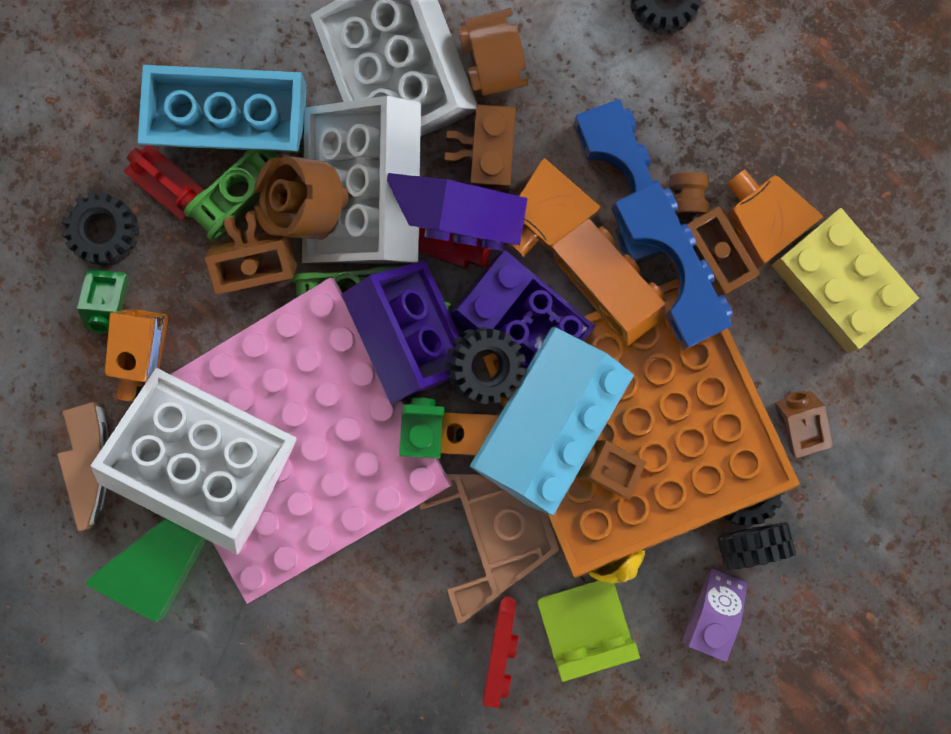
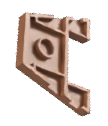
M447 474L452 486L419 504L420 510L456 498H461L486 576L447 589L458 624L467 621L473 614L485 605H488L502 592L559 551L547 513L525 505L481 474Z

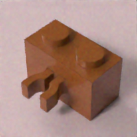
M476 105L474 136L467 137L461 132L448 130L446 135L447 142H458L462 147H471L473 149H461L458 153L445 152V163L457 164L464 160H470L472 162L471 185L509 194L516 107Z
M720 206L687 224L696 240V245L693 246V249L699 261L704 259L713 272L715 280L711 284L718 297L721 295L726 296L760 275ZM672 262L669 265V267L671 268L672 272H674L677 269L674 263Z
M255 211L247 212L245 215L248 222V228L245 232L246 238L243 236L242 229L235 225L234 216L225 217L223 221L226 231L233 240L212 245L205 256L215 295L293 278L297 262L290 237L269 233L256 235L258 221Z

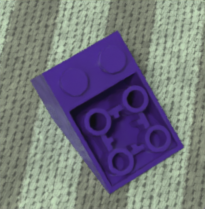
M506 250L490 261L450 312L454 324L463 332L469 329L476 330V327H485L499 330L512 336L511 340L518 342L521 347L518 349V352L524 354L525 361L520 362V367L526 368L525 372L552 327H556L582 341L587 338L595 325Z

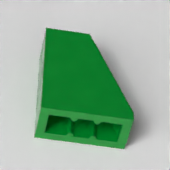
M164 519L89 577L85 585L153 622H159L165 619L207 539L168 519Z

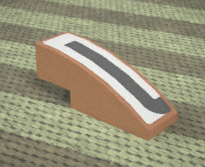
M95 402L63 411L73 450L57 454L78 531L97 527L107 491L106 487L96 481L91 469V464L109 439L104 404Z

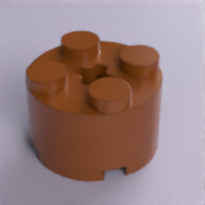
M511 8L464 19L465 27L458 29L463 53L470 51L473 66L467 68L472 91L480 90L482 97L528 86V78L520 79L519 70L527 68L517 24L508 25L506 19L513 15Z
M294 156L274 157L266 162L258 174L254 193L260 194V207H254L259 224L269 234L282 237L323 240L336 225L341 209H344L348 203L349 195L346 187L341 185L337 172L329 163Z

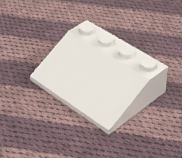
M335 0L311 14L343 102L381 96H391L420 102V136L449 126L476 112V99L438 0Z
M381 96L305 107L304 158L329 163L337 172L341 185L346 187L349 198L346 207L341 209L336 225L325 239L302 238V263L391 264L418 262L419 228L408 225L387 182L388 173L420 176V102L391 96Z
M156 368L91 464V469L96 481L100 485L238 555L263 512L296 443V437Z

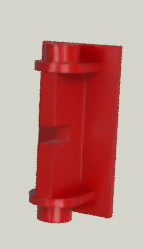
M146 145L142 150L136 147L127 156V160L131 163L123 172L183 221L187 217L184 214L186 206L204 189L152 145Z

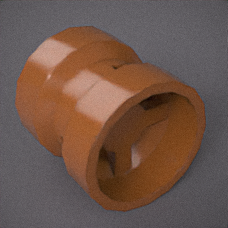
M683 172L670 175L669 188L675 193L674 198L678 210L674 212L677 218H698L709 212V202L705 200L704 192L709 188V175L698 172Z

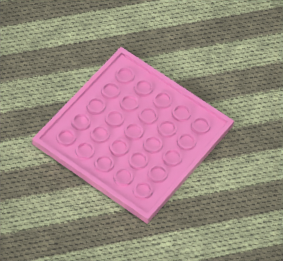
M334 278L325 280L170 374L296 437V443L263 512L239 554L236 555L213 543L247 604L452 486L438 459L399 457L401 409L406 403L403 400L392 405L390 404L341 296L342 292Z

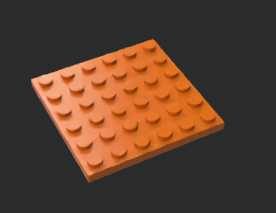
M679 278L658 286L666 298L665 315L677 299L680 287ZM597 311L584 316L595 325L584 342L607 353L634 374L597 440H607L646 461V464L631 499L621 498L591 481L580 480L575 477L554 515L547 514L574 578L790 491L800 485L728 328L686 350H682L665 316L663 320L627 346ZM492 353L483 357L491 378L494 377L499 368L498 357ZM519 374L517 380L520 381L523 375ZM512 387L510 389L512 393L514 392L515 387ZM500 397L503 408L507 404L510 397Z

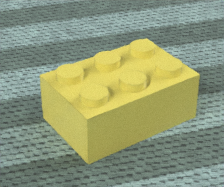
M842 208L828 216L771 265L846 353L862 348L919 299Z

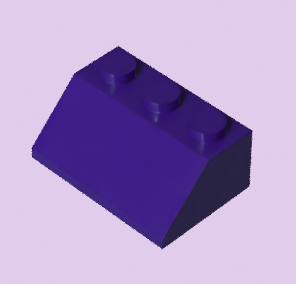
M388 173L387 182L408 225L426 229L424 237L449 241L450 234H453L452 242L476 246L477 239H480L479 247L503 251L504 243L520 246L528 198L447 179Z
M425 260L369 275L341 294L391 405L449 381L447 376L451 375V373L445 369V362H450L451 356L447 355L449 348L454 349L456 347L453 341L457 336L460 337Z

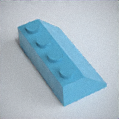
M143 65L138 144L298 152L304 128L307 84L301 72Z
M552 327L527 368L525 375L521 378V385L519 388H515L513 395L499 415L470 467L525 505L553 516L634 374L607 353L556 327Z

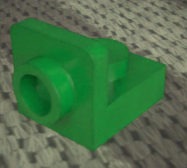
M87 269L77 306L85 329L100 334L108 333L110 313L121 311L129 283L125 272Z
M411 398V405L402 406L399 457L440 459L444 407L435 406V399Z

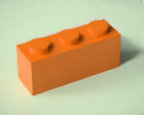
M588 219L552 246L554 263L624 343L629 346L665 318L666 298L655 283L647 284L639 275L641 273L640 268L630 255L625 254L622 256L614 247L615 241L607 229L603 226L597 228Z

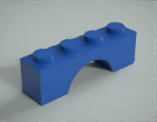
M620 99L576 115L573 125L587 160L604 161L618 168L628 180L632 194L658 181L657 179L652 181L647 169L651 162L645 145L643 143L638 145L633 131L637 129L633 113L630 108L624 109ZM619 224L615 229L623 254L630 255L636 263L664 253L650 245H629Z
M659 181L615 202L611 210L628 244H645L656 247L668 255L676 266L680 281L679 293L674 305L665 316L682 350H686L733 326L729 319L733 317L731 307L723 295L717 296L711 284L715 280L713 272L704 259L699 261L693 249V246L696 245V240L687 224L681 226L674 212L678 210V206L671 191L668 188L663 190Z

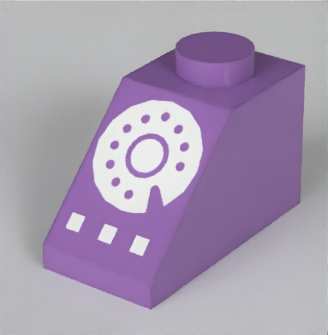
M709 568L682 642L690 648L727 662L741 626L748 583Z

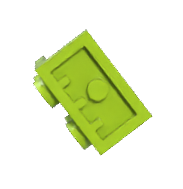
M596 580L541 597L537 600L562 682L640 659L636 642L630 636L614 583H603Z

